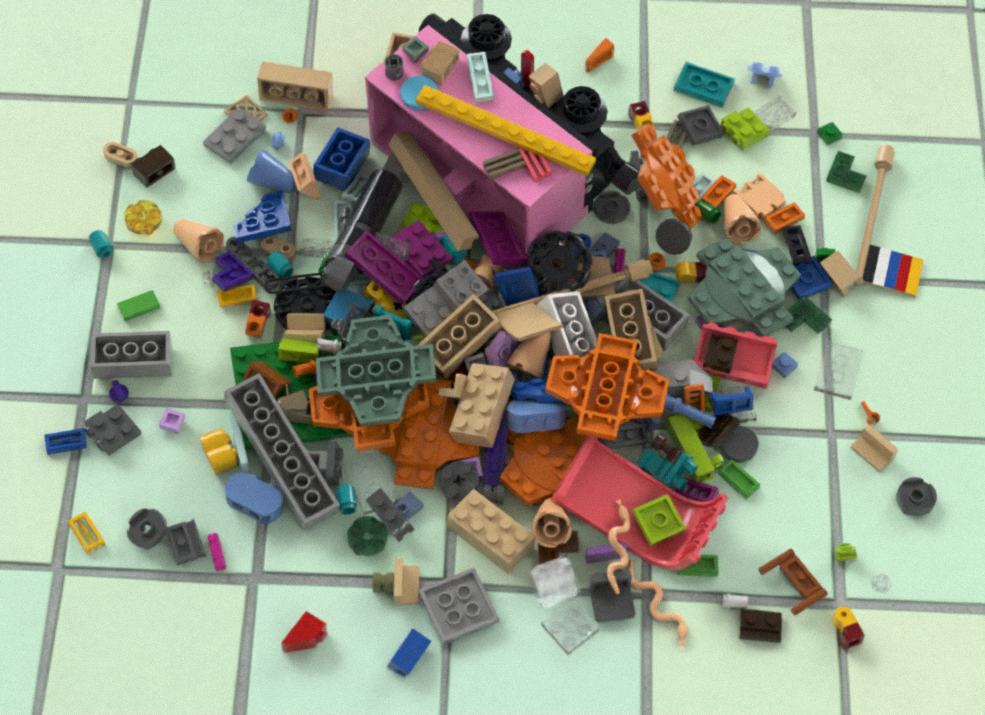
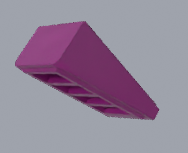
M684 478L687 480L686 485L689 486L686 492H683L684 488L675 489L676 493L686 498L703 502L713 500L719 495L718 487Z

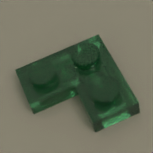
M838 151L826 182L860 193L867 176L850 170L855 156Z
M804 296L787 309L794 319L792 323L785 327L792 332L805 322L819 334L831 324L832 319Z

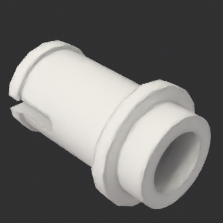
M317 339L318 344H316V347H318V350L333 352L334 355L341 350V342H338L336 339L335 341Z
M726 593V595H722V607H726V609H729V607L747 609L748 596Z

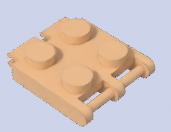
M761 173L757 174L756 178L752 181H747L744 184L745 186L739 190L736 189L732 192L733 194L740 195L757 217L761 216L763 219L772 214L774 210L776 211L785 205L786 202L784 194Z

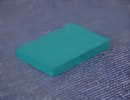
M685 62L673 91L723 108L735 78Z

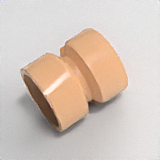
M483 255L474 272L488 288H491L496 283L495 274L502 272L504 265H493L489 256Z

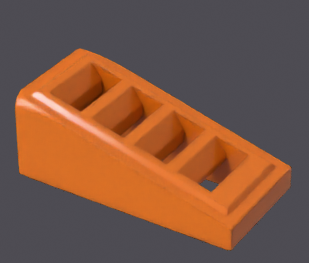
M605 38L586 59V73H589L613 57L615 45L608 38Z
M704 384L684 387L683 403L694 408L698 407V410L705 413Z

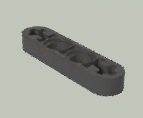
M231 237L226 241L227 252L231 251L254 274L253 278L263 288L267 278H278V275L244 242L237 243L236 237ZM244 255H250L251 259L248 261H244L241 259V257ZM258 266L263 268V271L258 273L253 271ZM279 280L273 283L269 282L267 289L269 291L275 290L279 285Z

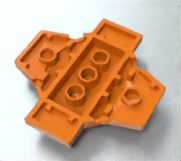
M648 122L631 135L640 150L641 158L645 159V163L640 166L637 178L656 211L673 209L672 214L677 216L680 222L683 221L692 229L702 219L700 209L695 206L699 198L697 190L693 187L695 180L694 169L685 159L684 151L678 145L671 144L664 135L657 138L656 130Z
M599 333L596 348L590 350L586 356H553L545 393L572 406L579 416L576 433L616 441L619 425L634 418L662 417L669 380L648 369L646 371L641 369L639 361L634 357L637 347L636 340Z
M436 379L437 382L427 383L430 407L404 418L394 429L396 446L373 449L384 455L388 454L397 466L394 485L433 490L436 472L443 469L447 462H456L479 456L481 446L456 443L449 432L457 406L451 399L439 396V388L452 389L451 380Z
M427 383L418 384V388H415L407 396L401 422L361 427L350 402L340 398L339 394L319 396L317 386L309 389L313 426L343 429L353 435L356 452L396 446L394 429L404 418L430 407Z
M579 416L566 419L565 426L561 429L517 433L508 428L507 442L514 447V456L501 474L500 482L526 506L548 499L550 495L555 493L577 452L588 436L576 433Z

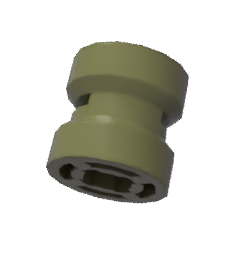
M373 572V593H379L380 591L393 593L394 573L381 575L379 572Z

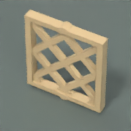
M245 95L224 110V113L230 116L234 112L230 110L234 107L236 109L238 107H245L246 112L248 108H254V112L247 113L253 115V117L262 115L258 118L259 121L268 116L248 95ZM246 100V105L240 104L241 102Z

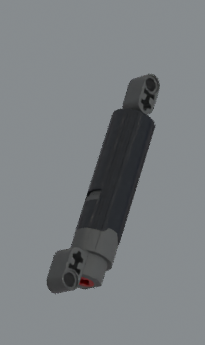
M393 151L383 169L375 170L370 174L324 262L325 270L321 276V283L339 293L345 292L350 282L354 281L361 271L354 265V262L344 257V254L366 230L378 238L402 191V183L399 177L404 168Z

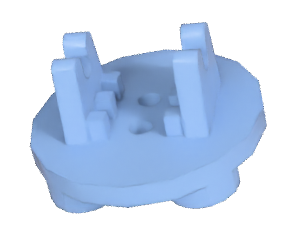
M753 62L747 68L753 72L751 81L753 84L755 83L756 76L761 74L768 76V79H770L768 87L772 88L774 77H782L779 67L770 66V68L763 67L762 63Z

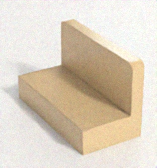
M836 251L820 262L822 269L843 297L850 293L848 287L860 279L859 275L840 251Z
M287 314L288 329L284 333L285 339L317 342L318 338H325L324 314Z
M456 374L454 389L439 388V396L460 401L468 376Z
M869 424L863 429L861 436L851 445V449L878 472H881L895 459L898 451L897 447Z
M395 558L394 604L417 605L419 603V566H403V558Z

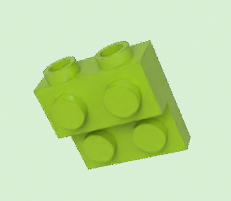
M749 107L739 113L734 111L722 118L720 125L723 132L742 151L769 136L771 132Z

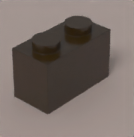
M161 145L151 149L147 154L136 159L131 164L133 175L146 188L176 169L174 157Z

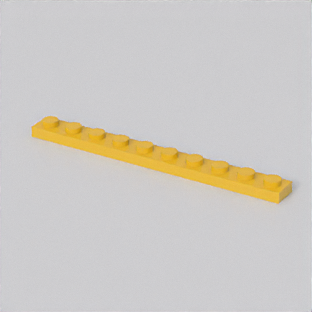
M424 85L416 98V103L519 148L522 147L526 151L530 150L533 154L542 155L547 160L585 176L589 175L596 162V158L426 85Z

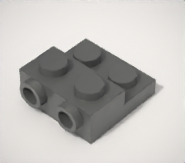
M119 404L105 413L99 411L84 421L86 434L90 438L94 437L97 447L101 451L105 450L108 455H111L141 435V430Z

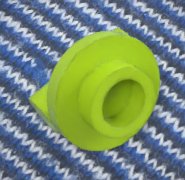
M842 543L835 549L837 562L857 559L856 547L851 546L850 543Z

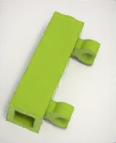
M679 413L672 414L668 417L666 428L676 448L682 449L693 456L692 460L698 465L695 473L689 474L691 479L701 483L713 479L715 469L723 466L722 462L724 460L721 454L709 459L696 433V430L703 428L702 424L690 420Z

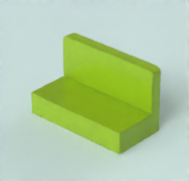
M283 338L281 343H279L278 359L307 363L310 359L316 360L319 354L318 347H316L318 342Z

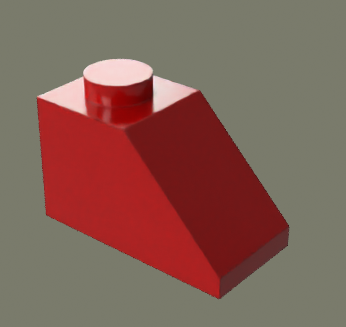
M305 611L281 642L282 651L287 653L315 648L319 642L322 643L327 637L326 623Z

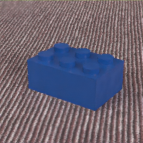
M337 127L313 165L315 180L345 191L353 182L370 154V139Z

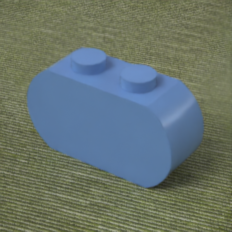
M536 399L513 401L507 406V427L514 432L527 433L555 430L565 426L566 406L564 402L553 401L552 404L536 403Z
M245 472L234 474L226 482L225 493L227 503L233 509L263 524L272 523L281 516L283 511L282 495L274 484H267L261 481L258 476L249 475Z

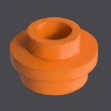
M654 252L648 257L653 270L664 268L666 260L661 253Z

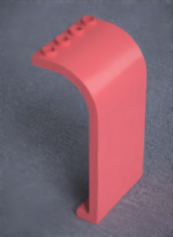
M587 436L551 500L608 537L613 527L624 526V522L619 517V505L615 502L621 499V505L627 508L629 513L630 529L624 534H617L616 538L619 543L627 544L629 552L654 566L668 570H682L692 563L696 564L701 557V548H704L710 539L708 537L710 531H713L718 524L717 517L722 515L727 507L725 502L728 497L720 493L713 500L704 502L686 498L597 441L598 437ZM668 494L686 530L650 547L632 514V510Z

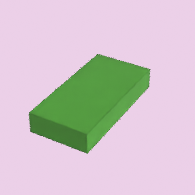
M153 290L117 303L124 321L160 308Z
M733 459L718 470V475L745 499L749 498L760 488L761 484Z
M701 555L696 564L692 563L685 569L677 570V575L718 576V555Z

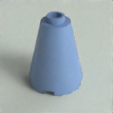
M262 149L255 159L254 166L249 171L247 181L278 191L283 190L286 193L295 192L297 186L292 172L268 151Z

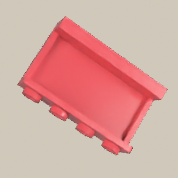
M707 323L702 326L694 362L706 373L721 376V379L767 389L778 341H775L770 336L759 337L753 332L746 331L742 333L737 332V329L732 327H726L725 329L718 327L715 323ZM711 334H714L716 337L724 336L738 340L730 374L712 370L711 367H703Z

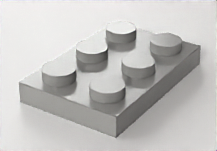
M238 107L203 141V145L231 164L266 130V125Z

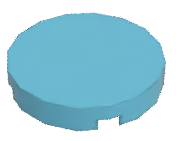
M414 76L407 79L401 86V99L403 103L414 110L427 109L417 104L416 98L424 85L438 90L436 83L426 76Z

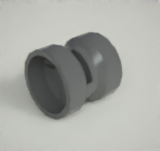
M397 54L387 56L384 62L386 77L392 81L401 79L404 75L402 57Z
M484 484L483 496L490 502L503 505L504 485L492 487L490 484Z

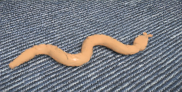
M621 499L615 502L619 505V517L624 522V526L613 527L608 536L611 546L621 558L620 562L611 563L607 569L608 580L616 594L620 592L613 572L614 570L624 569L629 561L628 553L616 538L617 534H624L630 529L629 513L627 508L621 505Z
M630 560L628 571H631V586L636 589H652L655 591V596L649 605L650 614L660 622L677 621L679 623L677 633L681 640L678 646L683 645L685 647L684 639L687 635V627L685 626L684 619L675 613L661 614L657 611V607L662 601L664 594L661 586L651 581H635L633 561Z

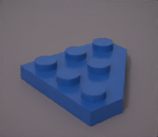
M283 190L265 194L261 198V202L257 206H253L245 214L246 218L234 225L237 243L292 231Z
M548 376L533 378L531 381L524 383L517 382L512 386L509 395L517 401H525L528 398L531 400L536 399V403L552 404L553 401L563 402L545 393Z

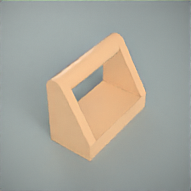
M301 152L288 162L299 192L314 199H319L321 195L307 155Z

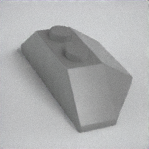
M692 359L658 362L659 368L649 369L669 380L667 394L674 398L684 399V387L704 384L705 397L711 396L710 392H713L712 377Z

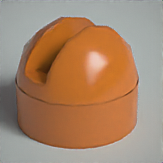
M293 108L285 110L282 114L283 120L288 124L295 122L298 118V112Z

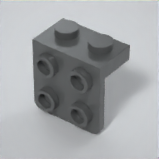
M616 570L613 572L619 594H616L612 588L607 573L597 572L590 575L588 586L596 622L635 617V608L630 588L632 580L630 570Z

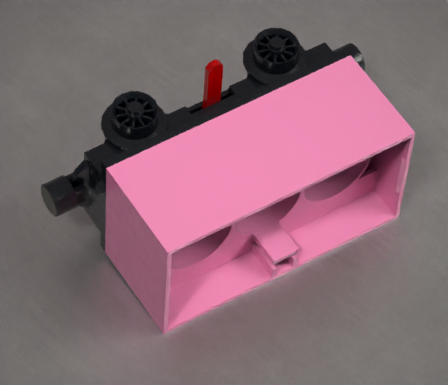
M432 13L423 20L419 27V33L415 35L429 47V52L416 62L402 51V47L393 53L401 56L403 59L404 75L401 79L396 81L388 79L385 75L384 62L365 76L371 143L390 156L392 150L389 147V143L394 133L411 132L466 217L468 218L470 211L504 212L526 254H528L532 244L536 240L541 239L545 233L555 230H561V232L565 233L570 231L593 210V200L611 183L626 195H630L640 186L637 178L640 169L632 163L623 160L614 148V141L601 132V126L607 119L608 110L606 103L594 89L586 86L574 87L568 90L550 108H546L533 98L534 94L530 88L529 75L534 72L535 57L528 50H524L521 53L520 73L524 77L522 80L525 83V87L523 89L505 76L504 72L508 67L512 71L517 70L515 65L505 59V54L511 47L512 36L503 21L495 15H478L466 27H463L453 18L446 22L437 14ZM439 41L445 42L460 49V59L442 85L436 83L438 91L596 158V162L588 176L545 159L552 171V175L534 181L525 167L490 180L483 167V161L519 149V147L431 109H411L401 99V86L411 77L422 76L421 64L425 58L428 59L432 46H436ZM485 52L494 101L475 103L467 54ZM526 153V156L529 162L531 163L534 171L537 175H539V172L533 164L530 156L528 155V153ZM534 154L542 170L545 172L536 154Z

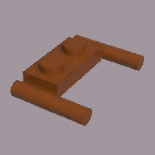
M792 548L758 568L759 573L764 575L778 565L780 566L782 573L804 599V601L791 608L794 616L828 595L827 591L822 588L820 583L795 555Z

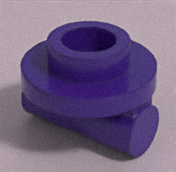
M118 380L112 381V387L109 391L111 400L114 402L125 401L129 396L128 388L120 384Z

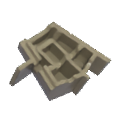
M285 384L286 396L278 398V404L288 421L312 424V416L306 415L307 410L310 409V401H307L304 391L301 390L288 394V385Z

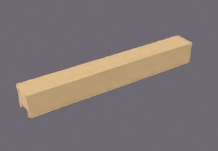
M395 132L389 147L457 251L472 249V242L474 239H478L479 235L412 133Z

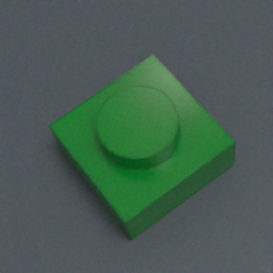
M833 122L817 130V134L826 145L841 139L843 135Z
M817 248L815 258L820 264V262L836 251L829 248Z

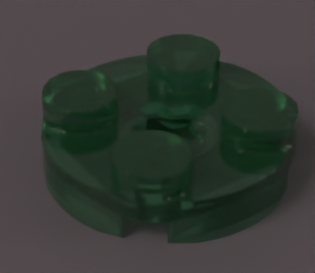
M372 516L360 517L348 529V544L356 555L372 556L378 554L385 549L388 540L387 528L383 522L381 523ZM367 532H369V535H373L369 540L363 538Z

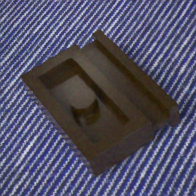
M711 334L703 367H711L712 370L730 374L738 340L724 336L716 337L714 334Z
M728 413L714 415L713 417L716 418L711 429L704 426L697 434L702 445L717 450L741 423L738 417L734 418Z
M741 608L739 639L781 642V612Z

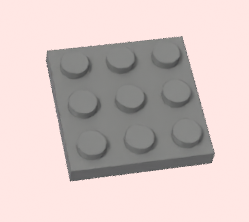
M475 568L418 589V594L443 645L496 624L500 620Z

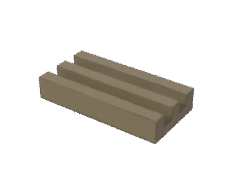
M674 119L666 137L670 141L676 126L679 125L672 142L674 145H676L683 129L679 120ZM685 131L678 145L680 149H682L687 138Z
M516 149L483 161V167L491 180L525 168L526 163L523 161L520 151Z

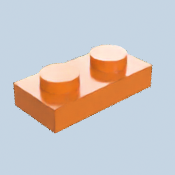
M721 175L701 197V200L719 208L725 199L736 189L737 184Z
M794 202L766 216L764 222L776 234L782 231V228L790 227L804 220L805 214Z

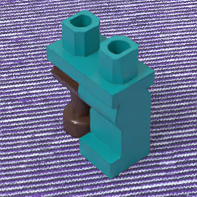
M658 434L653 439L651 446L656 450L662 449L667 454L666 458L664 459L654 450L646 448L636 463L654 474L666 485L683 489L687 484V480L681 475L684 471L689 474L695 473L698 465L692 460L693 456L682 449L672 447L666 443V438L662 434Z

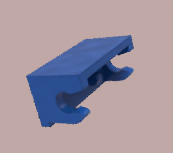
M749 386L744 387L746 393L717 397L715 392H710L712 398H709V403L714 415L753 410L754 395Z
M412 628L387 667L403 677L409 675L431 643V640Z

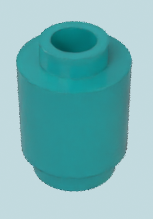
M96 230L89 235V243L97 257L107 258L112 254L114 247L106 233Z
M274 252L268 256L267 265L278 277H287L293 274L294 268L292 263L282 253Z
M341 484L335 490L336 499L340 504V513L343 515L353 514L358 506L355 487L350 484Z

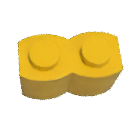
M222 428L199 437L215 475L237 466L236 460L239 457L236 449H231L229 445L232 442L228 432L224 433Z

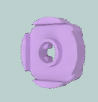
M499 331L491 345L485 349L488 364L508 368L509 366L506 362L515 351V346L518 347V340L510 337L504 331Z

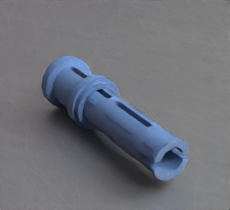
M666 394L664 408L670 410L672 414L679 413L711 429L716 417L683 403V400L679 397L674 398Z

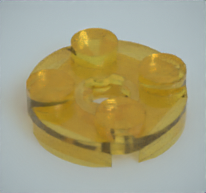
M139 200L138 203L130 204L126 208L124 219L129 231L136 234L152 235L162 222V214L156 203L149 200ZM146 215V219H140L139 217Z

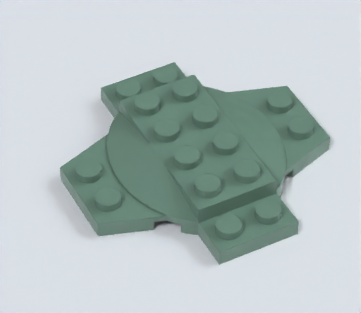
M725 237L697 252L696 257L702 264L704 263L707 270L705 278L688 296V301L706 324L715 323L719 326L732 323L733 320L744 321V324L752 325L760 337H763L793 322L794 318L783 306L785 293L799 280L801 274L779 247L750 252L742 250L740 246L735 247L730 239Z
M391 315L353 319L346 338L345 349L339 350L335 356L316 358L318 395L339 394L340 398L350 402L361 427L401 422L407 396L415 388H418V384L437 382L433 344L412 346L409 342H404Z

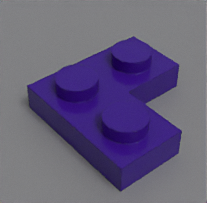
M231 251L215 258L214 263L222 272L213 275L212 281L223 292L253 279L254 274Z

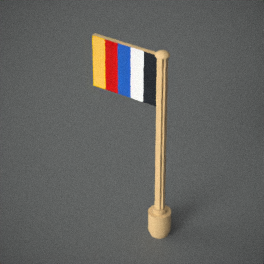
M884 144L877 150L874 163L875 168L878 169V174L856 268V273L860 279L854 284L860 285L865 283L916 297L924 259L870 245L886 171L892 169L895 157L894 148L891 145Z

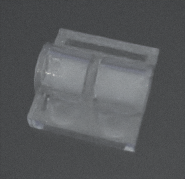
M565 555L529 569L532 578L530 579L531 587L535 596L539 599L541 608L545 609L580 595L568 556Z

